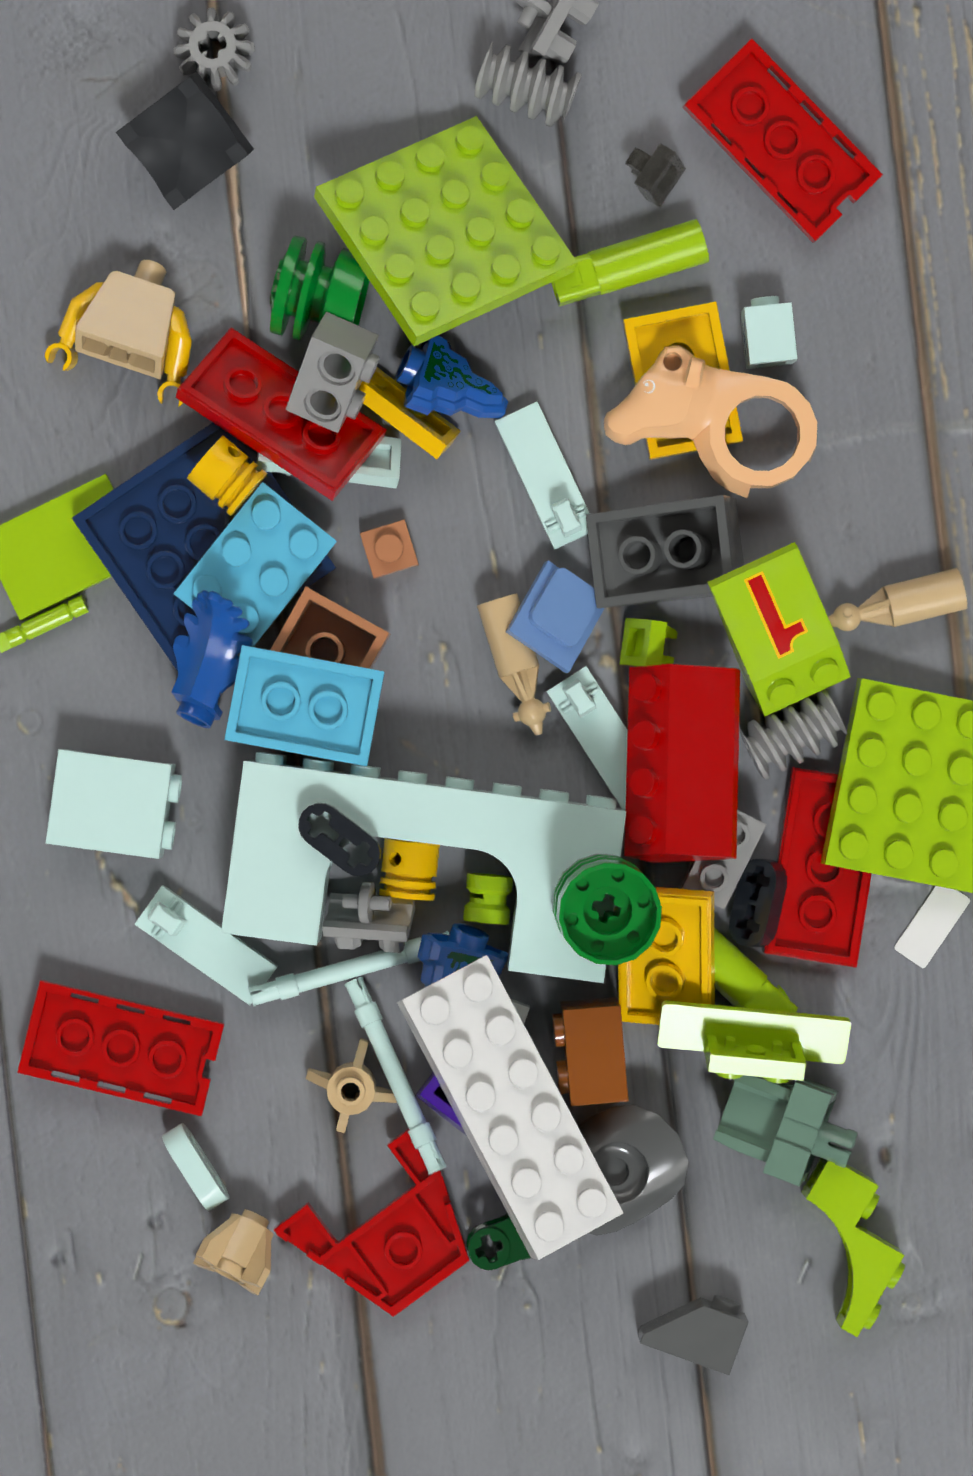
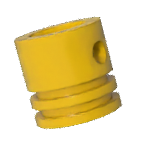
M222 436L197 463L187 479L210 499L218 498L219 502L217 505L221 508L226 505L228 507L226 512L232 516L255 491L268 473L263 469L258 472L256 469L259 465L254 461L249 464L247 462L249 457L225 436Z
M384 838L381 871L386 872V875L380 878V883L385 885L384 888L379 889V895L412 900H434L435 894L430 892L431 889L436 888V882L432 881V877H437L440 845Z

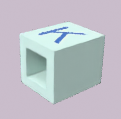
M779 296L751 299V307H744L740 313L746 369L793 364L797 360L792 302L779 303Z

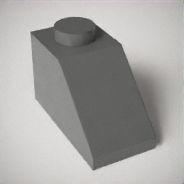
M714 1295L713 1301L700 1297L641 1325L638 1331V1338L640 1344L730 1375L748 1325V1320L745 1313L739 1311L741 1305L733 1300Z

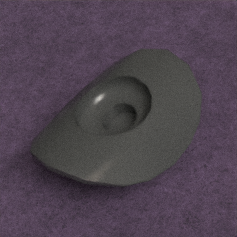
M634 1104L614 1106L591 1116L578 1125L623 1211V1214L589 1232L590 1234L598 1236L617 1232L634 1224L670 1201L684 1186L689 1164L680 1136L659 1114Z

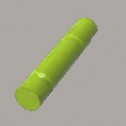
M80 595L69 600L68 604L63 603L21 623V626L16 625L0 633V652L3 653L25 643L27 639L31 640L73 620V617L78 618L88 613L89 609L83 596Z

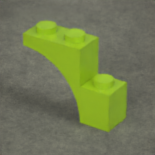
M820 1158L801 1192L807 1200L815 1204L832 1220L841 1236L847 1257L848 1279L845 1297L836 1321L841 1329L858 1337L863 1327L869 1330L878 1318L882 1307L878 1301L886 1287L894 1288L905 1269V1264L901 1261L905 1255L897 1246L857 1224L860 1218L867 1220L873 1213L880 1197L875 1193L879 1185L872 1178L848 1164L843 1168L831 1161Z

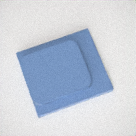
M548 560L541 567L508 626L506 633L563 672L568 673L604 608L598 609L596 607L595 590L591 585L566 568H559Z

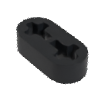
M316 803L308 806L302 812L298 823L301 837L342 870L353 876H364L371 873L377 867L381 859V849L377 840L338 809L327 803ZM324 812L331 815L332 818L329 821V825L340 834L336 841L325 833H321L317 838L309 833L313 825L308 821V818L312 813L316 816H320ZM346 838L356 846L360 845L363 841L367 842L371 846L367 852L369 857L372 858L371 863L366 865L360 862L356 867L350 865L348 860L351 854L340 845L341 841Z
M769 859L750 860L737 884L729 921V930L731 937L741 946L764 947L774 939L777 933L787 888V874L780 863ZM758 874H764V876L770 878L769 886L757 883ZM748 919L760 924L758 933H753L751 929L747 928Z

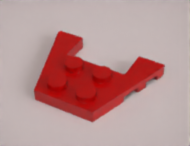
M409 1128L387 1144L388 1148L415 1183L407 1191L340 1240H336L309 1202L273 1229L277 1236L286 1242L289 1241L306 1253L307 1257L329 1269L343 1279L344 1283L393 1317L469 1262V1255L442 1172L440 1170L428 1175V1170L418 1149H415L408 1134Z

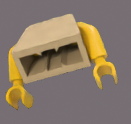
M142 260L135 276L120 271H112L105 282H96L72 298L58 331V335L61 337L59 343H53L45 351L47 363H53L57 351L62 348L67 353V361L63 365L62 371H69L75 367L78 361V352L160 380L164 371V373L168 374L167 381L159 387L157 392L158 400L162 404L164 389L167 386L178 388L182 384V377L187 375L192 345L185 313L175 306L176 293L170 288L161 286L166 275V269L155 261ZM179 400L178 407L183 404V402H181L180 400Z

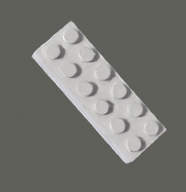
M487 955L397 1002L531 1258L540 1260L623 1214L618 1201Z

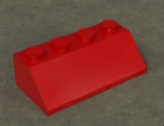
M682 664L629 667L624 856L653 863L737 858L740 669Z

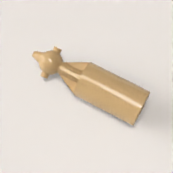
M957 568L883 586L859 607L851 603L841 604L828 618L832 627H837L842 631L856 629L861 621L897 627L967 609V597L960 572Z
M518 594L508 595L477 605L498 676L522 702L518 712L513 713V718L515 722L521 721L529 726L535 735H540L543 730V720L546 713L551 711V706L549 702L543 704L535 698L539 661L534 651L506 633L508 626L521 605Z

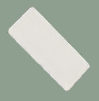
M935 886L896 943L895 950L921 968H925L970 903V899L958 890Z

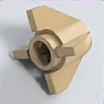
M360 1038L354 1062L342 1064L335 1069L332 1075L311 1068L308 1069L306 1080L327 1089L329 1102L333 1108L340 1112L336 1128L338 1132L345 1133L349 1116L365 1111L372 1102L397 1103L391 1089L380 1086L376 1087L373 1073L363 1065L369 1044L367 1039ZM346 1083H355L359 1087L360 1092L356 1093L354 1098L345 1096L346 1090L342 1087Z
M244 1209L242 1215L232 1213L227 1221L203 1239L193 1263L198 1267L215 1271L225 1278L237 1282L252 1294L259 1295L271 1271V1240L274 1234L267 1229L269 1221L261 1215Z

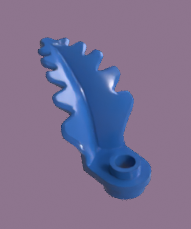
M203 590L201 593H197L198 600L193 599L192 608L196 616L186 613L184 616V624L189 636L179 635L173 642L178 677L172 689V694L180 703L176 711L180 717L197 726L209 729L213 721L220 720L223 714L218 706L221 693L235 683L240 658L237 654L241 653L242 645L252 647L253 641L250 637L237 633L250 625L247 619L238 618L243 613L241 608L232 606L233 602L231 600L223 598L215 591L208 592Z

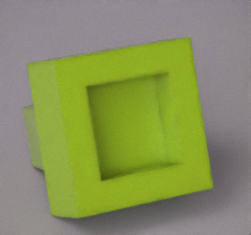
M626 618L620 665L638 667L673 664L674 657L663 655L665 638L677 639V631L667 626V622Z

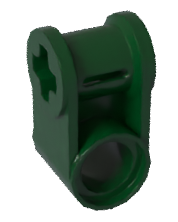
M508 1213L480 1223L468 1234L466 1243L469 1257L473 1264L480 1269L495 1270L511 1263L531 1258ZM489 1235L492 1241H501V1244L495 1246L496 1255L492 1257H487L484 1251L476 1252L475 1250L482 1246L481 1237Z

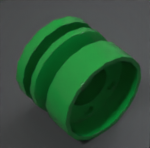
M294 235L287 252L279 262L273 281L269 303L271 306L270 333L282 336L290 316L295 317L293 339L301 340L310 322L320 323L326 312L359 326L370 280L349 249L343 248L337 256L334 266L329 267L325 265V243L318 241L314 246L310 260L307 261L305 260L307 239Z
M597 853L578 859L562 873L554 888L552 911L562 936L579 956L595 964L619 965L636 959L652 945L660 929L662 906L656 888L635 864L617 855ZM605 894H607L615 908L613 911L606 910L603 917H599L598 911L592 904L594 901H603Z

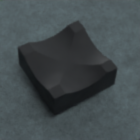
M197 71L116 132L125 146L149 172L163 197L173 210L254 150Z

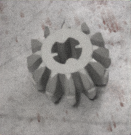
M208 8L206 13L207 22L201 23L199 16L193 13L189 16L194 30L191 31L181 27L177 30L178 37L186 44L174 47L173 51L175 57L186 59L179 66L183 76L197 71L205 83L208 77H211L213 90L220 91L222 88L221 77L227 76L229 82L236 86L240 81L234 69L238 68L247 72L251 70V62L243 56L254 53L255 46L253 42L243 40L249 34V28L245 23L233 27L235 23L233 12L228 11L224 14L221 21L218 22L215 8ZM212 41H219L222 49L218 51V58L210 59L206 50L210 49Z

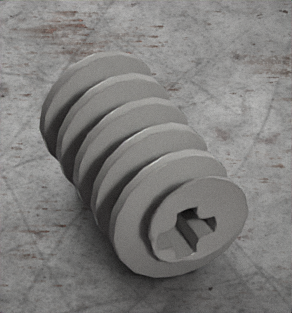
M492 41L475 84V97L482 99L490 89H493V105H501L510 96L511 112L517 113L525 103H528V118L534 120L542 110H546V126L552 127L560 117H563V122L565 121L579 86L581 73L576 72L568 82H564V66L559 65L550 76L546 75V59L541 58L531 69L528 67V52L523 51L514 62L511 61V45L506 44L496 55L493 53Z
M825 689L816 693L817 705L808 697L799 701L800 713L789 705L782 709L783 721L772 713L765 716L766 729L761 727L755 720L748 722L749 737H746L740 731L750 758L759 774L765 780L769 778L768 763L773 762L783 772L787 770L786 755L790 754L800 764L804 762L803 747L807 746L817 756L821 754L820 739L825 738L833 747L838 746L837 731L842 730L847 734L838 710Z

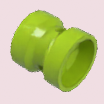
M467 873L466 888L470 892V900L464 905L463 920L486 924H509L510 909L506 902L507 895L512 892L513 877L486 873Z

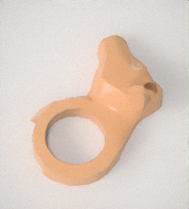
M679 345L665 347L660 352L655 363L641 377L629 395L618 406L609 411L604 418L606 436L622 445H631L644 438H689L693 440L699 457L713 480L727 491L745 498L748 497L750 488H773L793 479L807 461L811 462L817 444V420L810 403L794 386L769 377L705 365V360L696 358L692 353ZM752 398H768L782 404L792 414L797 426V445L792 457L782 466L770 471H755L741 465L730 454L725 442V425L730 413L740 403Z

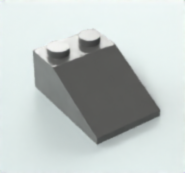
M718 495L586 514L596 607L598 609L713 597L707 582L744 566L736 498Z

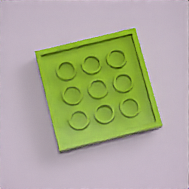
M477 116L316 186L315 200L413 346L573 273L577 264L570 250Z
M857 678L821 863L973 893V701Z

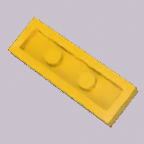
M376 367L369 383L361 382L359 390L366 393L363 404L435 459H438L451 446L461 432L434 410L430 414L425 415L404 407L406 389L378 367Z

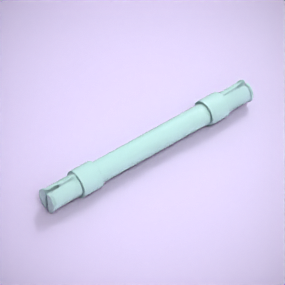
M421 937L405 942L404 950L401 953L380 950L296 975L290 973L276 977L274 981L248 987L253 1007L280 998L282 1001L296 997L301 992L408 962V964L419 962L421 960L417 955Z
M364 978L353 979L344 986L347 988L356 1010L354 1012L361 1028H364L408 1125L410 1130L408 1134L415 1149H418L428 1170V1175L446 1168L447 1165L435 1142L437 1138L430 1123L426 1122L381 1021L383 1017L376 1002L372 1001L364 983Z

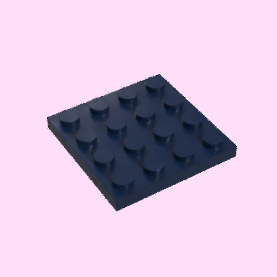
M213 422L72 517L81 533L177 671L173 642L179 635L189 636L184 624V616L186 613L194 616L196 614L191 607L173 593L247 502L246 500L230 516L226 512L228 510L226 505L221 508L217 505L219 502L218 498L210 499L190 482L187 477L207 451L222 436H225L249 457L247 461L249 464L253 461L256 463L257 452ZM267 472L268 474L262 482L293 506L271 472ZM328 555L325 556L294 597L303 592L305 587L309 588L336 569Z

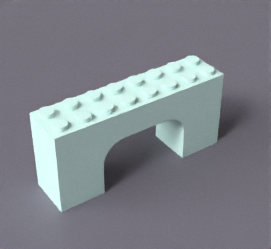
M256 752L255 760L243 761L221 933L317 946L322 937V924L333 862L301 837L298 823L302 812L308 806L316 803H327L338 809L373 837L474 849L493 855L508 868L516 886V899L507 960L508 971L604 983L606 965L595 964L579 956L573 950L557 927L552 904L554 888L562 873L578 859L597 853L621 856L626 811L622 808H616L617 800L615 798L587 795L586 804L570 802V793L564 791L540 789L539 797L521 795L522 787L518 785L493 782L492 791L474 789L475 781L472 779L446 776L445 785L427 783L428 774L400 770L398 772V779L380 777V767L356 764L351 765L349 773L334 771V761L313 758L303 759V766L286 764L287 755ZM324 812L320 816L312 813L309 816L308 821L313 825L309 831L312 836L317 838L321 833H325L336 841L340 835L330 827L329 821L332 817L329 813ZM344 838L340 845L344 847L351 842ZM605 894L603 901H594L592 904L598 911L599 917H603L606 910L613 911L614 904L607 894Z

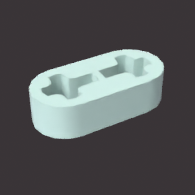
M184 1123L179 1124L162 1135V1140L169 1154L206 1210L211 1211L230 1199L228 1191L219 1175Z

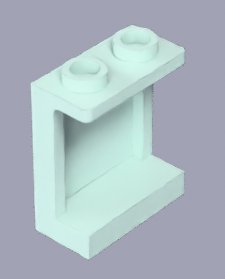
M58 749L46 844L155 859L162 858L164 849L172 850L175 838L176 822L168 821L171 802L178 803L181 794L182 775L175 774L176 764Z

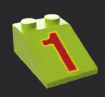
M795 542L707 582L745 684L764 716H768L851 677L838 639Z

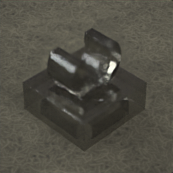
M661 143L652 156L635 147L625 162L627 166L632 168L631 173L637 177L634 184L643 197L658 207L662 206L686 169L677 153Z

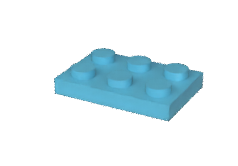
M262 482L173 594L191 608L193 599L198 600L197 593H201L203 590L208 592L215 591L223 598L231 600L233 602L232 606L240 607L243 612L238 618L247 619L250 624L246 629L237 633L250 637L253 641L252 647H254L337 541Z
M242 645L224 740L368 766L385 672Z

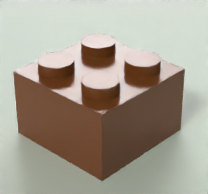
M617 997L561 1001V1013L552 1014L556 1047L564 1046L565 1060L556 1061L560 1094H568L571 1106L628 1102L621 1005Z

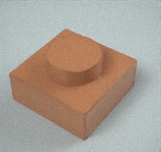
M405 519L360 533L374 579L419 565Z

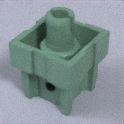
M743 1075L741 1078L734 1079L732 1091L713 1140L737 1152L766 1162L763 1173L800 1186L802 1182L807 1180L815 1156L845 1168L852 1151L836 1146L831 1142L852 1149L858 1133L828 1122L839 1092L838 1090L804 1078V1081H796L793 1085L788 1082L773 1083L765 1080L763 1077Z

